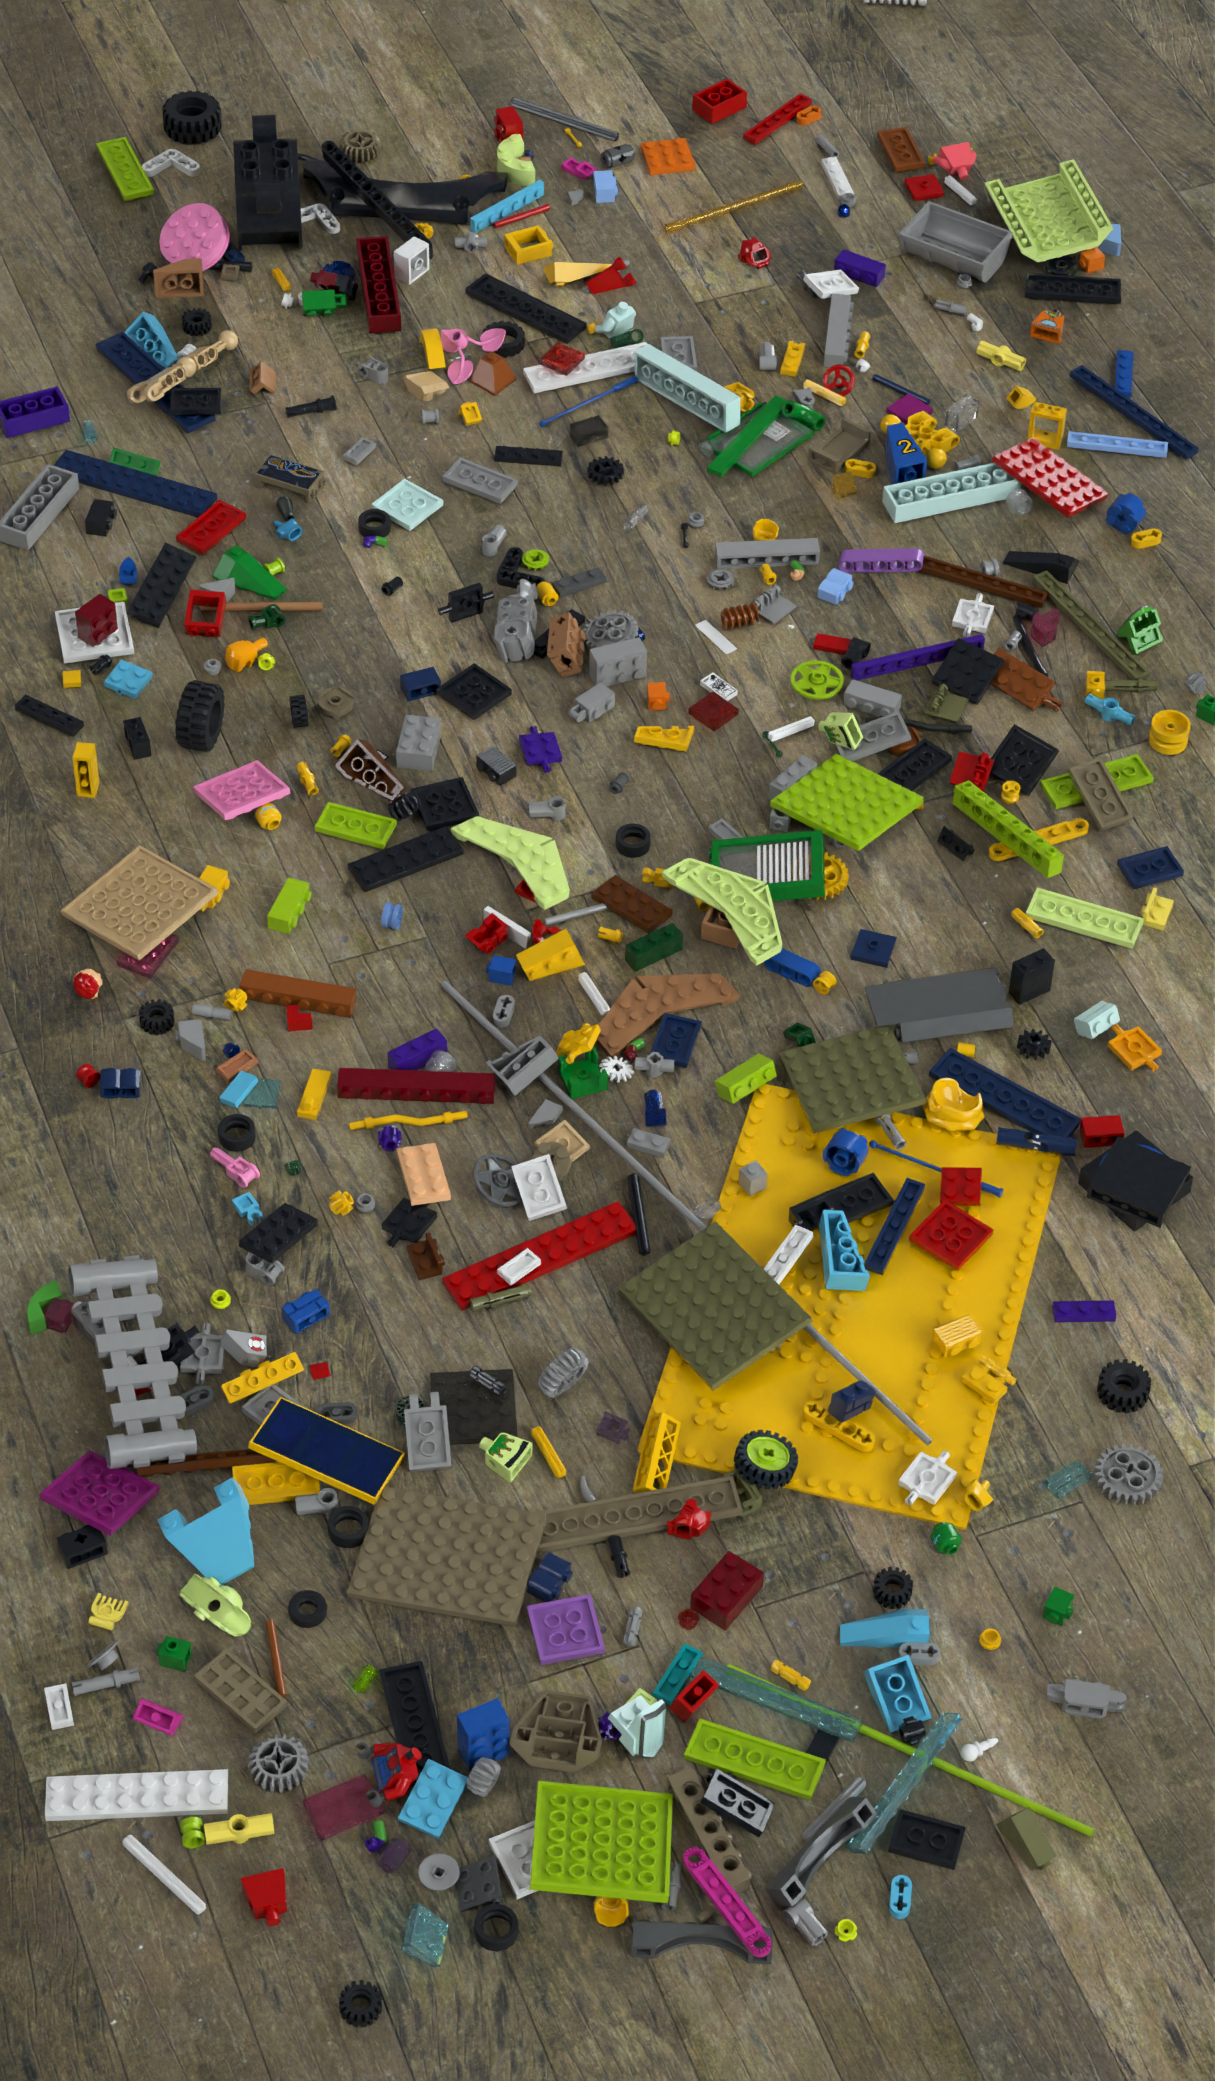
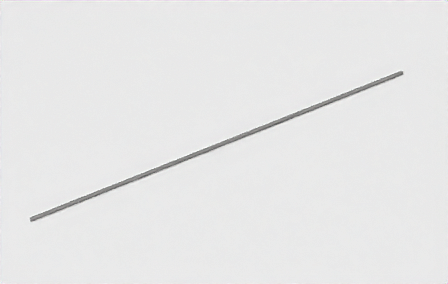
M447 981L441 983V987L510 1052L518 1049ZM541 1073L537 1077L699 1231L707 1227L547 1075ZM811 1324L803 1328L858 1381L863 1380L875 1390L874 1396L927 1446L932 1443L933 1439Z

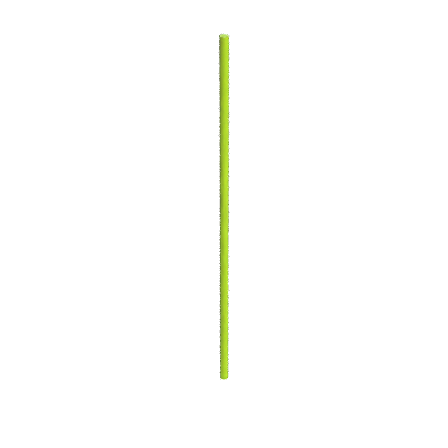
M728 1664L725 1672L824 1717L826 1716L838 1721L848 1728L1025 1808L1030 1807L1032 1811L1089 1837L1093 1835L1094 1829L738 1667Z

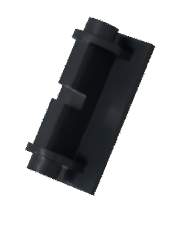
M943 826L937 842L962 861H965L968 854L972 855L974 853L973 845H969L956 835L953 830Z

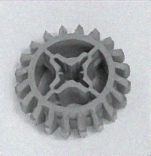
M575 1347L562 1352L546 1366V1369L539 1377L538 1385L541 1391L549 1398H555L565 1393L585 1373L589 1364L586 1355Z
M275 1734L274 1739H270L267 1736L266 1742L259 1740L258 1747H253L252 1754L249 1755L248 1763L250 1776L252 1779H255L256 1785L261 1784L263 1790L270 1787L272 1793L275 1789H279V1792L282 1793L283 1788L291 1791L292 1785L298 1787L300 1784L299 1780H304L305 1773H308L309 1757L307 1756V1750L302 1747L301 1742L296 1743L294 1737L287 1740L286 1734L282 1738ZM277 1759L280 1761V1768H278Z

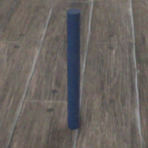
M874 374L872 380L904 395L909 393L926 405L930 404V399L877 374Z

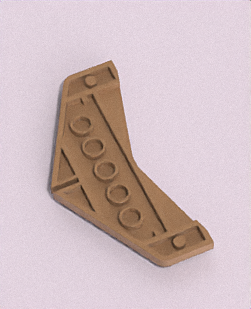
M717 973L636 976V980L632 978L598 1024L601 1031L596 1043L607 1056L613 1059V1056L618 1057L621 1055L628 1044L633 1042L656 1021L663 1019L665 1013L674 1014L679 1011L717 1003L721 1005L732 1004L739 1000L740 995L724 976Z

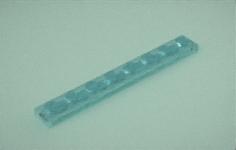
M702 1656L691 1673L692 1678L695 1679L705 1670L719 1684L718 1689L852 1743L862 1726V1720Z
M943 1712L874 1807L878 1814L876 1818L863 1831L853 1836L846 1846L851 1853L866 1854L871 1850L877 1837L884 1832L885 1826L896 1815L900 1805L909 1797L913 1787L921 1780L926 1769L933 1764L936 1755L945 1747L949 1737L957 1730L958 1725L962 1721L958 1713Z

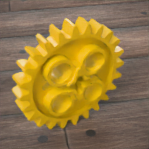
M828 852L824 854L825 897H822L824 900H826V896L833 898V894L839 895L840 891H844L849 877L848 868H845V863H841V858L835 860V855L833 854L829 857ZM804 853V857H802V858H803V880H806V874H805V853ZM808 855L810 880L812 879L811 855ZM799 856L797 858V881L800 880ZM791 865V881H793V865Z

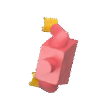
M969 142L941 147L938 156L937 154H933V157L928 156V164H937L947 171L949 175L958 174L960 180H965L969 177L967 172L974 165L977 154L973 151V148H970Z

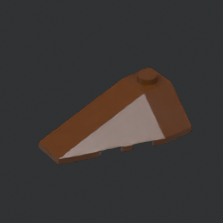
M356 739L335 765L346 778L390 800L396 799L406 788L379 752L366 740Z

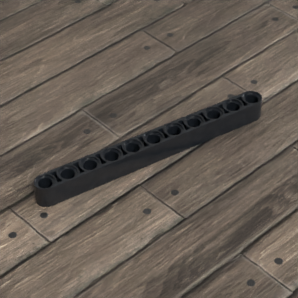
M323 142L321 147L324 160L404 242L412 237H416L429 243V260H431L434 256L431 241L334 142Z

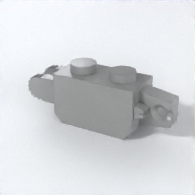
M1066 1679L1065 1684H1048L1046 1700L1062 1704V1710L1066 1714L1098 1719L1105 1717L1107 1711L1117 1713L1123 1711L1127 1700L1126 1695L1121 1691L1110 1690V1685L1100 1682H1084L1079 1679Z

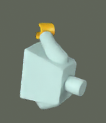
M620 302L618 306L607 312L602 325L593 323L586 327L589 334L595 332L604 333L612 340L633 327L636 312L626 302Z

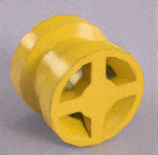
M1015 781L1005 782L1001 793L1003 802L1008 804L1016 803L1019 800L1020 785Z
M823 971L813 981V987L822 995H827L830 988L837 984L835 976L829 971Z

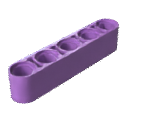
M917 548L843 550L840 553L839 569L846 573L919 571L922 568L924 553Z

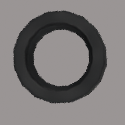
M369 509L361 513L358 518L360 534L363 537H386L391 529L389 514L380 509ZM369 522L383 523V525L378 527H370L366 524Z
M632 823L626 824L617 830L616 849L620 854L625 857L636 858L645 855L649 851L651 836L646 827ZM634 836L639 837L643 842L632 845L627 844L623 840Z
M232 1114L221 1120L218 1125V1138L222 1147L229 1151L239 1152L253 1145L256 1132L254 1122L250 1117L243 1114ZM236 1127L248 1130V1133L241 1138H230L225 1134L231 1128Z
M343 1506L333 1511L328 1519V1535L331 1541L342 1548H354L363 1543L368 1530V1518L365 1512L354 1506ZM352 1519L361 1525L360 1530L349 1535L339 1533L336 1530V1525L343 1520Z
M492 1904L481 1909L474 1923V1933L477 1942L481 1947L496 1952L506 1950L512 1946L518 1936V1920L513 1910L501 1904ZM491 1918H502L508 1921L510 1931L503 1937H490L483 1932V1924Z

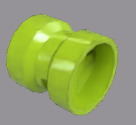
M188 1817L180 1822L181 1832L184 1834L182 1836V1843L185 1848H198L205 1843L204 1833L201 1832L203 1829L201 1818Z

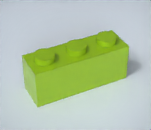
M288 877L267 915L268 929L290 934L292 928L296 927L299 915L303 914L306 902H309L312 892L309 889L308 882Z
M758 1053L715 1080L718 1097L734 1104L777 1077L774 1061Z

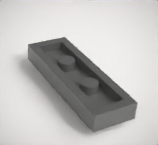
M597 567L555 581L552 587L558 596L562 598L606 583V576Z

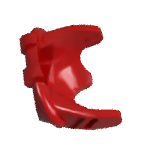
M754 237L742 241L741 250L738 254L739 261L749 263L757 267V269L769 265L771 254L766 246ZM760 251L764 254L765 259L755 262L753 253Z
M536 919L533 922L531 934L533 942L537 944L545 940L543 937L547 933L554 935L561 930L556 926H553V928L546 927L539 919Z
M688 1499L679 1515L672 1521H667V1534L682 1539H691L692 1536L699 1537L709 1528L712 1513L699 1509L695 1499ZM678 1524H679V1525H684V1526H682L681 1528H679V1529L677 1530V1525H678Z

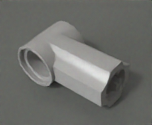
M764 342L760 345L759 369L776 370L777 359L774 353V345L770 344V342Z
M497 524L495 527H492L488 534L482 537V553L484 556L493 557L498 553V547L506 536V530L502 525Z
M555 796L550 798L549 801L529 802L530 817H550L555 821L562 820L566 816L565 801L562 797Z
M331 1488L322 1489L317 1494L300 1495L295 1498L297 1515L322 1512L324 1515L330 1516L333 1511L339 1508L336 1491Z
M804 1898L800 1899L793 1907H788L783 1911L787 1923L792 1928H797L811 1946H817L827 1936V1930L814 1916L812 1907Z

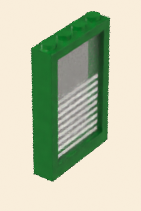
M822 830L712 840V848H709V858L712 861H709V864L766 882L765 886L768 885L772 901L825 897V858Z

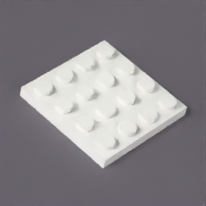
M115 603L118 629L94 647L78 638L75 611L79 608L55 611L64 663L100 659V656L105 654L110 657L134 654L125 603Z

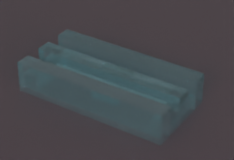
M1077 1460L1047 1478L1045 1484L1060 1498L1090 1480L1092 1473L1090 1471L1087 1472V1468L1081 1465L1080 1460ZM1082 1474V1476H1080L1079 1478H1077V1479H1075L1074 1481L1070 1482L1073 1478H1075L1076 1476ZM1070 1482L1069 1484L1065 1485L1064 1487L1060 1488L1059 1490L1057 1489V1488L1060 1487L1061 1485Z

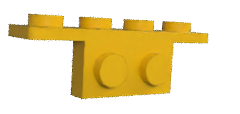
M293 1352L271 1363L269 1360L258 1365V1369L253 1371L251 1369L245 1370L239 1374L240 1377L222 1384L221 1388L228 1403L232 1404L302 1372L304 1368L297 1353Z

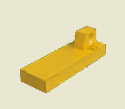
M312 1069L297 1110V1117L317 1119L332 1077L330 1071Z

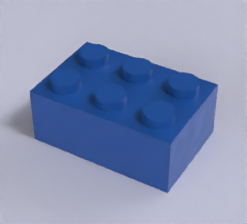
M498 1698L457 1715L458 1751L469 1771L472 1770L476 1762L482 1757L499 1761L510 1754L509 1717Z

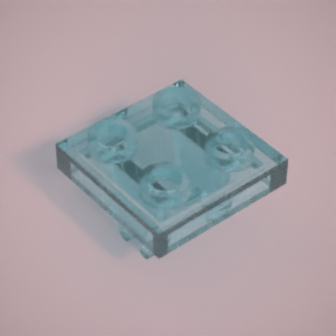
M420 1903L413 1904L408 1924H406V1935L401 1951H407L409 1956L416 1955L433 1968L439 1967L449 1924Z

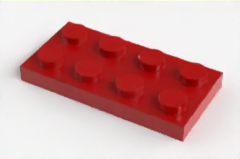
M218 500L176 536V540L204 555L244 521L246 513Z

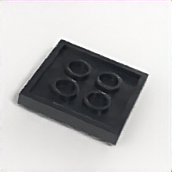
M958 638L931 681L932 684L937 686L946 684L949 692L968 698V701L978 705L1004 664V659Z
M474 663L437 688L436 694L475 720L512 694V689Z
M1014 724L991 757L994 762L990 774L1004 782H1017L1020 785V791L1029 796L1059 753V750Z
M463 777L410 789L411 793L418 800V812L427 831L460 824L479 816L477 807Z

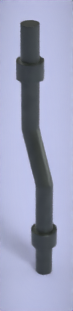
M865 717L864 724L878 718ZM903 718L906 726L926 731L950 732L951 734L972 732V725H958V723H951L950 725L928 724Z

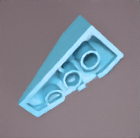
M905 1608L841 1624L840 1646L900 1648L902 1644L907 1642L928 1643L930 1633L927 1609Z

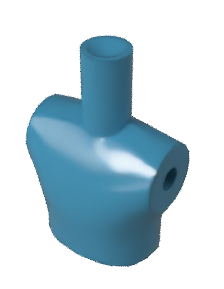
M291 518L285 523L278 520L274 521V526L278 528L275 530V533L280 539L295 541L301 536L302 527L298 526L294 519Z

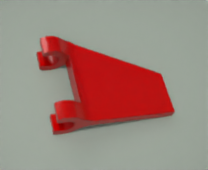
M618 257L610 267L587 281L586 285L592 294L633 286L637 282L631 273L626 274L624 279L618 271L625 269L627 266L621 257Z

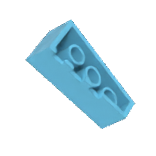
M823 1210L819 1222L825 1289L865 1291L870 1275L865 1270L864 1260L858 1253L857 1243L851 1236V1229L844 1212Z

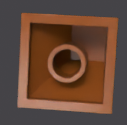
M489 352L480 359L470 378L472 384L494 396L516 381V377L505 359L494 352Z

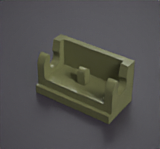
M737 1469L723 1475V1477L733 1476L743 1510L740 1517L761 1509L762 1495L754 1484H749L750 1479L746 1481L742 1479L743 1474L739 1475Z

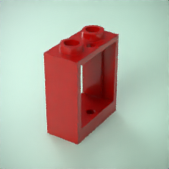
M190 589L184 622L186 634L221 637L226 607L225 592ZM194 605L218 607L215 623L191 621Z

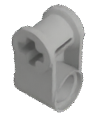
M369 357L364 364L358 366L359 374L376 384L382 385L389 381L386 363Z
M810 388L793 390L792 397L794 402L813 409L815 398Z
M250 1252L246 1255L247 1275L267 1286L272 1287L275 1284L276 1278L285 1271L284 1266L277 1260L270 1263Z

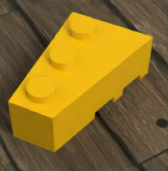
M567 929L516 955L529 981L585 965Z

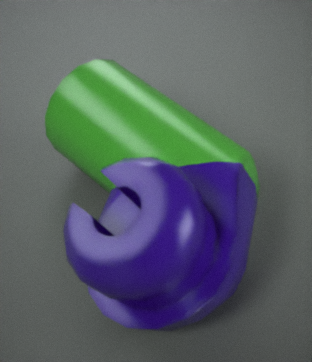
M365 536L362 545L370 548L372 543L384 547L388 545V539L380 536Z
M383 1821L373 1823L375 1835L370 1837V1840L366 1839L365 1847L370 1852H377L387 1841Z

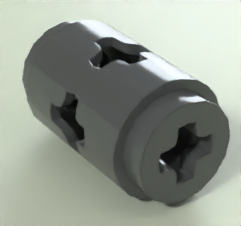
M623 144L604 150L600 158L604 167L613 168L631 162L635 157V153L631 145Z

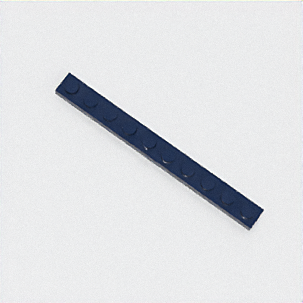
M1083 365L1070 371L1072 379L1159 441L1168 442V447L1187 460L1198 453L1199 448Z

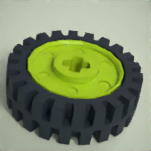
M758 1430L757 1433L751 1431L750 1434H745L739 1441L734 1455V1466L739 1475L743 1474L742 1479L745 1481L750 1479L749 1484L757 1483L758 1488L765 1485V1489H770L771 1486L773 1489H778L779 1486L784 1487L785 1484H788L795 1473L798 1464L796 1448H792L793 1444L790 1441L786 1443L787 1438L784 1436L779 1438V1434L776 1432L774 1435H771L769 1430H766L765 1433H763V1430Z

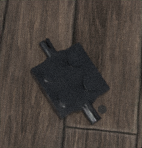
M481 583L449 592L448 605L438 608V613L440 616L449 613L451 623L483 613L485 601L494 598V593L491 591L483 594Z
M403 1198L381 1224L382 1230L393 1235L387 1241L390 1247H394L399 1240L417 1243L437 1219V1212L426 1208L430 1203L411 1206V1202L408 1199Z
M178 1323L167 1329L170 1334V1344L167 1350L161 1351L163 1362L171 1361L177 1365L195 1353L191 1346L190 1338L200 1332L196 1325L186 1332L182 1330ZM144 1360L138 1365L146 1364V1360Z

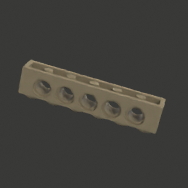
M690 1767L667 1776V1790L669 1794H673V1801L697 1847L705 1852L706 1856L714 1863L737 1894L749 1890L750 1879H752L751 1871L748 1866L743 1865L741 1852L737 1847L734 1848L730 1831L724 1829L722 1825L721 1815L700 1803L705 1793L700 1775L695 1774L693 1768ZM697 1812H703L705 1814L699 1815L697 1814ZM712 1830L714 1831V1833H708L706 1831ZM716 1849H723L724 1851L719 1852ZM731 1867V1868H733L734 1870H731V1871H730V1870H727V1869H725V1868Z

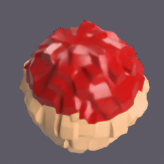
M84 969L78 972L73 978V987L77 995L86 999L98 997V991L102 985L100 973H96L92 969Z

